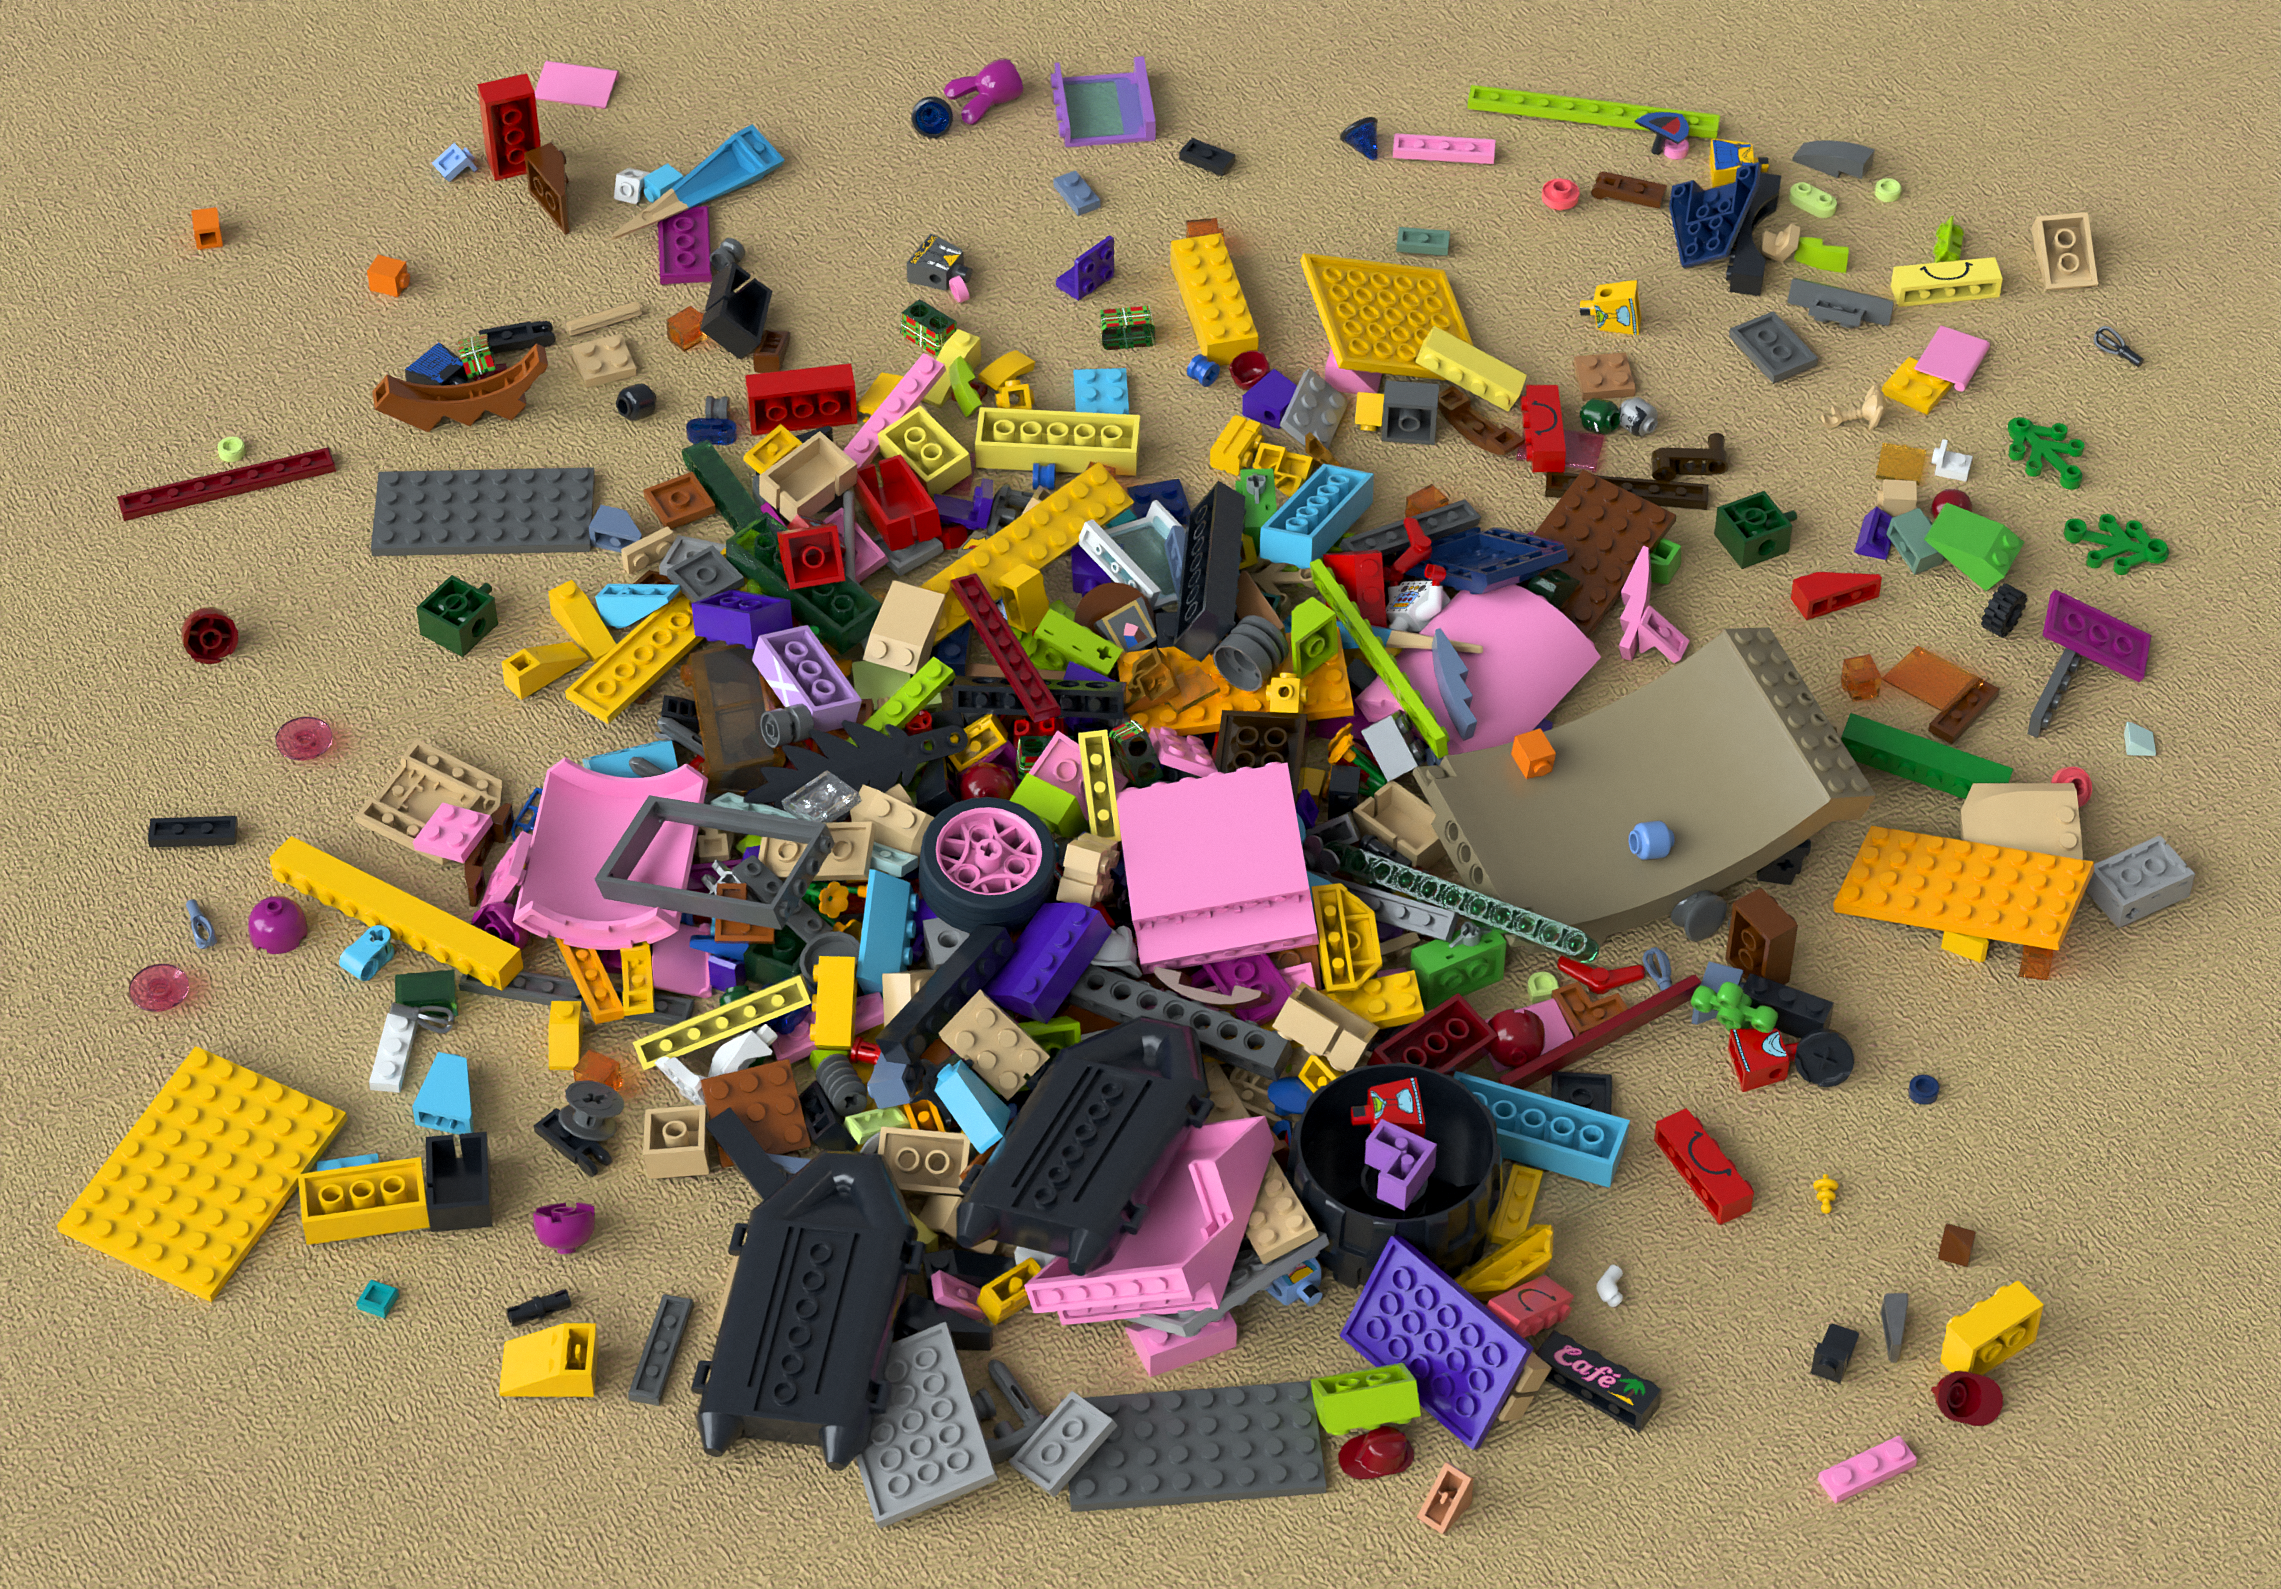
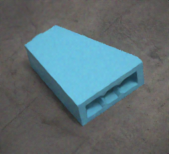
M437 1053L412 1106L415 1125L457 1135L474 1133L467 1058L457 1054Z
M962 1060L954 1066L951 1064L945 1066L937 1075L938 1082L935 1091L976 1150L982 1154L1003 1137L1011 1110Z

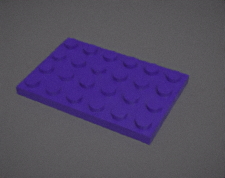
M1399 1235L1390 1237L1339 1335L1375 1367L1404 1363L1416 1379L1419 1405L1472 1450L1481 1447L1534 1349L1532 1345Z

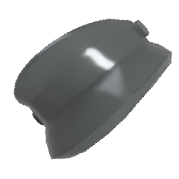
M1699 891L1683 899L1674 907L1671 913V921L1676 926L1684 927L1689 940L1695 942L1702 941L1716 932L1723 923L1727 913V903L1723 897L1715 895L1711 891Z

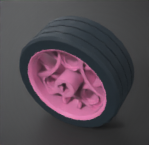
M993 797L971 798L957 802L941 811L930 822L923 835L918 876L921 894L927 906L939 919L961 931L972 933L979 925L1005 927L1008 933L1019 930L1028 925L1042 904L1048 903L1051 898L1057 857L1054 839L1045 823L1035 813L1020 804ZM946 855L956 856V857H961V858H960L959 861H958V860L952 859V858H950V857H947Z

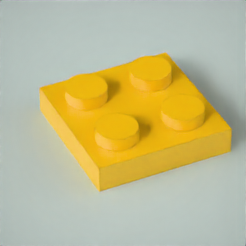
M1908 357L1882 386V391L1885 396L1928 415L1954 386V383L1915 370L1914 368L1918 360Z

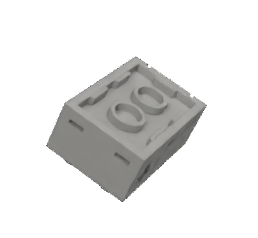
M2159 835L2094 864L2095 870L2086 888V892L2114 924L2120 928L2189 897L2195 873L2187 867V864Z

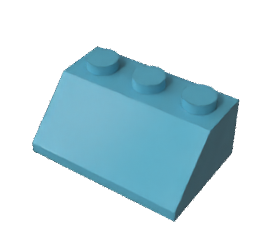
M666 739L582 759L584 768L605 775L624 778H642L634 773L629 766V760L632 757L644 758L666 773L678 769L672 741Z

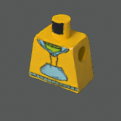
M1637 280L1598 285L1595 289L1594 300L1580 301V315L1595 316L1596 328L1599 331L1639 335L1642 314Z

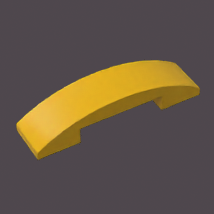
M644 941L634 943L633 948H620L623 973L624 1016L654 1013L655 1001L651 945Z

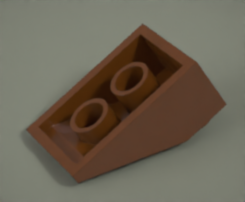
M550 142L524 153L528 190L566 235L569 233L567 193L569 179L564 166L567 161L563 151L558 150Z

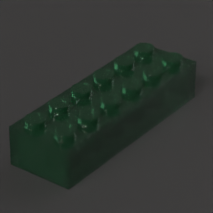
M765 512L726 540V559L734 568L766 595L790 600L791 615L802 624L808 625L809 628L813 626L818 627L821 639L839 654L843 655L870 635L882 603L845 575V581L797 589L789 588L777 532L789 529L769 513Z

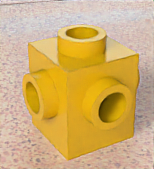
M1020 380L1005 381V387L999 388V393L995 394L997 408L1032 410V405L1035 404L1033 389H1029V384H1021ZM1012 394L1018 397V402L1015 405L1009 401V397Z
M1280 673V678H1272L1271 684H1268L1266 689V700L1270 702V712L1303 714V703L1308 702L1309 695L1308 686H1304L1305 681L1297 679V674ZM1290 690L1289 695L1285 697L1286 692Z

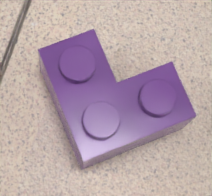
M1381 1119L1366 1140L1365 1163L1381 1171L1378 1175L1377 1198L1405 1211L1435 1168L1437 1144Z

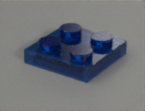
M1180 479L1127 487V494L1134 501L1131 508L1137 520L1145 518L1152 502L1158 500L1181 525L1187 524V516L1191 513ZM1146 528V529L1140 530L1139 532L1150 531V530H1152V529H1151V528Z

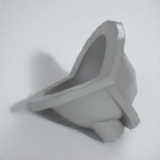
M1120 926L1116 930L1111 928V934L1090 964L1113 966L1123 974L1139 979L1142 973L1136 966L1138 951L1135 943L1132 941L1131 930L1126 926Z

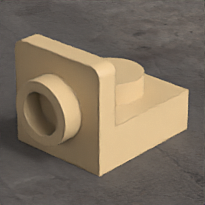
M1791 224L1784 231H1780L1778 235L1765 231L1762 234L1760 253L1782 263L1797 249L1801 227Z

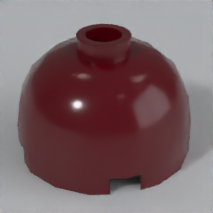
M204 607L192 612L185 619L181 628L182 643L185 650L192 659L203 664H216L223 661L220 658L226 657L228 654L231 655L238 644V630L232 618L218 608Z
M981 762L970 767L963 775L960 784L961 801L982 797L1010 800L1016 791V784L1011 773L1002 765Z
M1507 1009L1497 1013L1488 1022V1025L1498 1034V1037L1489 1049L1490 1054L1498 1063L1505 1067L1518 1068L1541 1055L1545 1047L1544 1023L1532 1011L1524 1009V1013H1514V1009Z

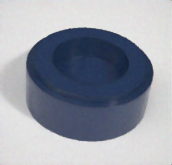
M1917 1075L1910 1081L1908 1094L1914 1102L1927 1105L1937 1100L1940 1086L1938 1081L1929 1075Z

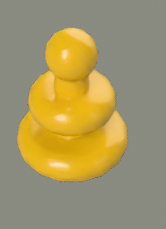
M1824 1174L1823 1179L1816 1180L1813 1183V1188L1818 1192L1816 1195L1817 1200L1823 1203L1821 1211L1824 1214H1829L1832 1211L1830 1202L1836 1199L1834 1192L1839 1188V1183L1836 1180L1829 1179L1828 1174Z

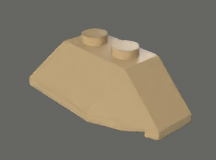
M862 785L850 809L852 822H873L876 826L874 842L917 856L919 867L923 835L934 817L879 790Z

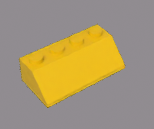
M421 1157L298 1174L302 1224L307 1245L430 1227Z

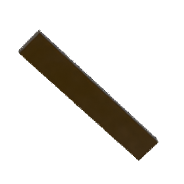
M1547 472L1545 497L1562 498L1579 474ZM1596 475L1658 506L1707 510L1709 484Z

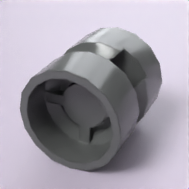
M801 703L787 706L784 709L778 708L764 712L760 719V727L767 745L775 748L788 745L790 742L795 743L810 739L809 731L814 729V722L808 707Z

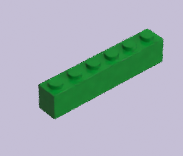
M1850 713L1841 736V741L1856 762L1963 799L1967 798L1973 784L2009 783L2013 768L1853 713Z

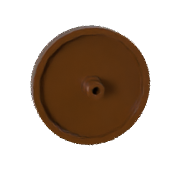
M1105 583L1093 588L1082 598L1074 615L1075 623L1088 627L1093 633L1102 637L1095 629L1094 623L1142 596L1155 629L1154 612L1147 598L1136 588L1124 583Z

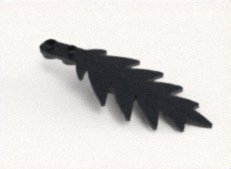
M844 720L841 725L857 745L856 747L837 736L811 729L809 735L826 757L804 748L783 745L782 751L796 770L783 767H762L760 772L768 783L749 793L743 798V802L751 804L774 802V808L789 812L805 796V818L815 821L826 809L837 790L836 822H843L850 814V809L862 785L867 786L869 782V787L886 793L895 785L901 773L902 786L906 787L915 774L917 764L962 752L967 746L968 737L966 732L956 725L908 736L898 727L887 724L885 725V730L890 736L889 738L870 727ZM952 734L958 737L957 744L951 742L950 736ZM925 741L931 743L932 750L929 751L924 748Z

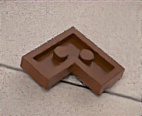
M717 883V895L747 900L748 885L746 883ZM716 918V943L775 944V928Z
M1579 982L1552 990L1551 998L1555 999L1564 1019L1575 1036L1628 1009L1619 993L1591 1002Z

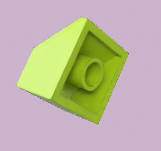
M1313 596L1304 603L1299 604L1292 611L1291 643L1293 673L1297 674V679L1302 680L1338 653L1336 613Z

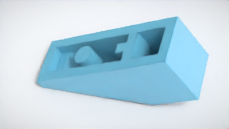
M607 584L595 598L604 625L625 628L669 603L681 590L680 585Z

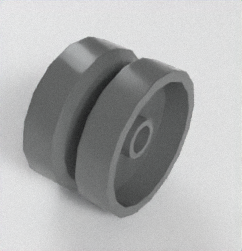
M841 931L826 932L816 936L806 944L801 953L799 965L811 996L817 994L818 982L813 981L814 964H819V956L855 957L858 961L860 943L852 935ZM858 982L857 997L864 996L862 988Z

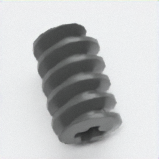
M838 1053L824 1058L816 1070V1079L835 1111L840 1116L845 1117L861 1113L867 1105V1089L862 1083L861 1078L858 1077L849 1059L844 1054Z

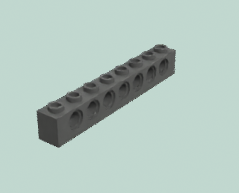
M1089 964L1064 999L1065 1003L1121 1024L1142 1015L1190 1026L1198 1034L1203 1055L1276 1082L1279 1080L1293 1053L1290 1041L1281 1037L1276 1030L1272 1032L1265 1030L1253 1021L1246 1020L1244 1022L1238 1020L1226 1011H1214L1199 1001L1193 1000L1190 1002L1180 998L1178 994L1166 990L1163 992L1155 989L1146 981L1140 980L1137 982L1131 980L1119 971L1110 972L1102 969L1099 965ZM1096 986H1103L1099 990H1092ZM1122 996H1129L1125 1000H1118ZM1148 1006H1156L1151 1010H1145ZM1182 1015L1180 1019L1172 1020L1174 1016ZM1204 1025H1208V1026H1209V1027H1208L1207 1029H1205V1030H1199V1028H1200L1201 1026H1204ZM1228 1036H1236L1232 1040H1225V1038ZM1255 1046H1263L1259 1050H1252V1048Z

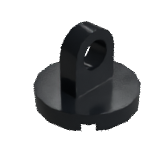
M1822 1028L1812 1030L1802 1037L1797 1045L1794 1060L1797 1071L1804 1080L1809 1083L1818 1084L1819 1087L1827 1088L1837 1086L1847 1080L1854 1067L1855 1052L1853 1045L1845 1035L1836 1030Z

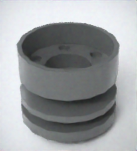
M1255 615L1245 616L1232 629L1230 635L1224 638L1216 647L1213 660L1219 673L1230 684L1247 692L1256 691L1262 687L1272 672L1287 658L1289 647L1282 632L1274 624Z

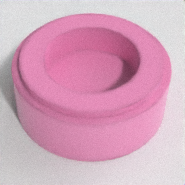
M1668 139L1665 140L1663 153L1668 158L1679 160L1688 155L1689 142L1686 139L1679 144Z
M960 276L950 279L949 286L956 301L962 303L969 300V293L963 279Z

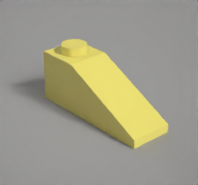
M957 329L944 344L936 359L945 365L946 371L922 399L923 402L938 408L944 405L953 394L949 367L957 357L962 356L964 361L968 362L974 370L981 362V338Z

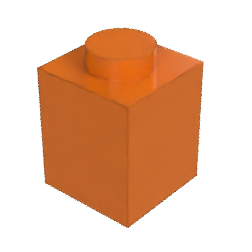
M217 207L191 210L197 250L223 247Z
M377 255L367 270L369 289L371 291L399 297L403 289L407 288L410 282L406 261Z
M1540 728L1516 735L1511 755L1525 778L1529 779L1536 776L1541 777L1552 772L1556 752Z

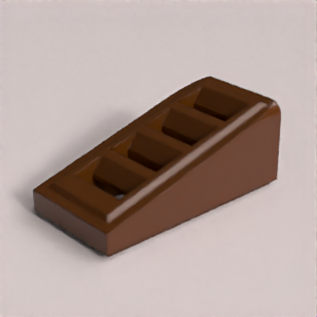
M764 331L760 345L757 346L753 354L754 371L756 373L777 372L781 370L791 332Z

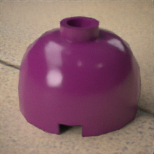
M270 896L259 901L248 917L250 940L254 947L257 949L259 947L267 949L269 954H282L296 949L300 945L299 941L304 936L306 938L308 934L306 916L300 905L284 896Z
M502 901L488 904L475 912L471 921V925L519 948L520 951L526 947L530 937V931L513 922L516 905Z
M576 1202V1208L566 1207V1203L539 1207L536 1209V1212L533 1211L535 1233L540 1242L549 1248L557 1249V1253L576 1252V1247L585 1244L593 1234L595 1226L594 1206Z

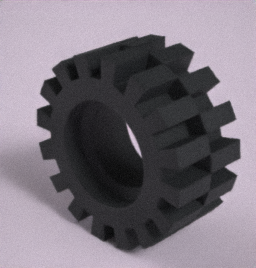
M2009 584L2000 586L1998 591L1994 592L1992 600H1989V605L1984 610L1985 614L1981 619L1983 620L1981 622L1982 627L2002 638L2006 637L2013 630V626L2017 625V620L2023 614L2022 611L2026 607L2027 594Z

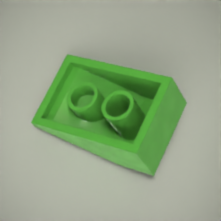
M1946 503L1924 538L1928 544L1985 591L2005 577L2025 543L2005 525L1950 503Z

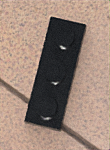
M237 816L150 818L148 844L149 847L236 845L238 819Z

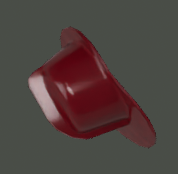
M1954 1371L1941 1378L1937 1386L1931 1387L1936 1405L1942 1414L1952 1421L1973 1426H1985L1992 1423L1999 1416L2003 1407V1395L2000 1387L1994 1380L1986 1376L1966 1371Z
M1381 1425V1427L1372 1429L1365 1435L1348 1440L1341 1447L1338 1454L1339 1466L1342 1471L1349 1477L1358 1480L1373 1479L1403 1472L1411 1466L1414 1459L1413 1447L1406 1439L1405 1434L1387 1425Z

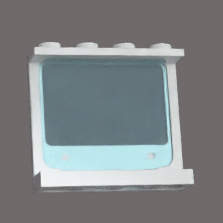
M1158 500L1152 502L1145 518L1103 530L1094 520L1085 522L1079 535L1080 541L1078 544L1114 582L1124 583L1139 590L1147 598L1153 610L1178 603L1164 543L1172 526L1182 525Z

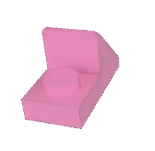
M1651 606L1646 608L1638 625L1640 653L1642 654L1655 646L1673 663L1681 660L1690 640Z
M941 1270L931 1276L933 1296L936 1303L973 1320L987 1317L977 1304L981 1289Z

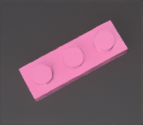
M1899 1435L1820 1472L1818 1481L1836 1504L1916 1466L1917 1458Z

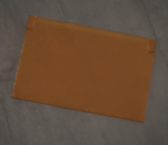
M1920 646L1915 647L1882 677L1883 681L1943 713H1946L1973 687L1979 689L1983 685L1982 678Z

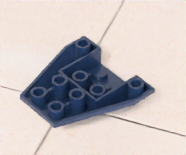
M1759 162L1737 168L1735 182L1704 191L1692 180L1672 186L1669 209L1683 268L1729 256L1759 187L1762 166Z

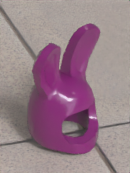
M1000 58L983 67L975 76L953 79L945 86L944 94L948 99L955 100L974 91L979 93L964 106L961 112L964 123L974 125L992 105L1002 104L1021 96L1023 84L1014 64L1009 59Z

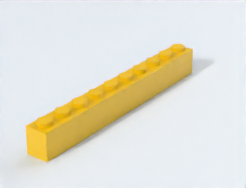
M290 836L269 857L272 875L278 882L286 883L296 888L302 894H308L320 900L324 905L332 906L342 911L348 917H355L365 922L370 928L376 925L385 926L389 929L392 939L401 940L409 944L416 951H423L433 956L438 962L447 963L457 968L462 974H469L479 979L486 986H493L503 991L524 968L519 948L293 836Z

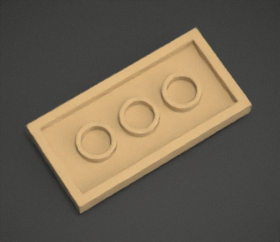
M873 822L825 823L835 845L820 867L819 873L815 875L812 881L868 880L876 832L875 824ZM762 837L758 859L782 882H785L808 844Z

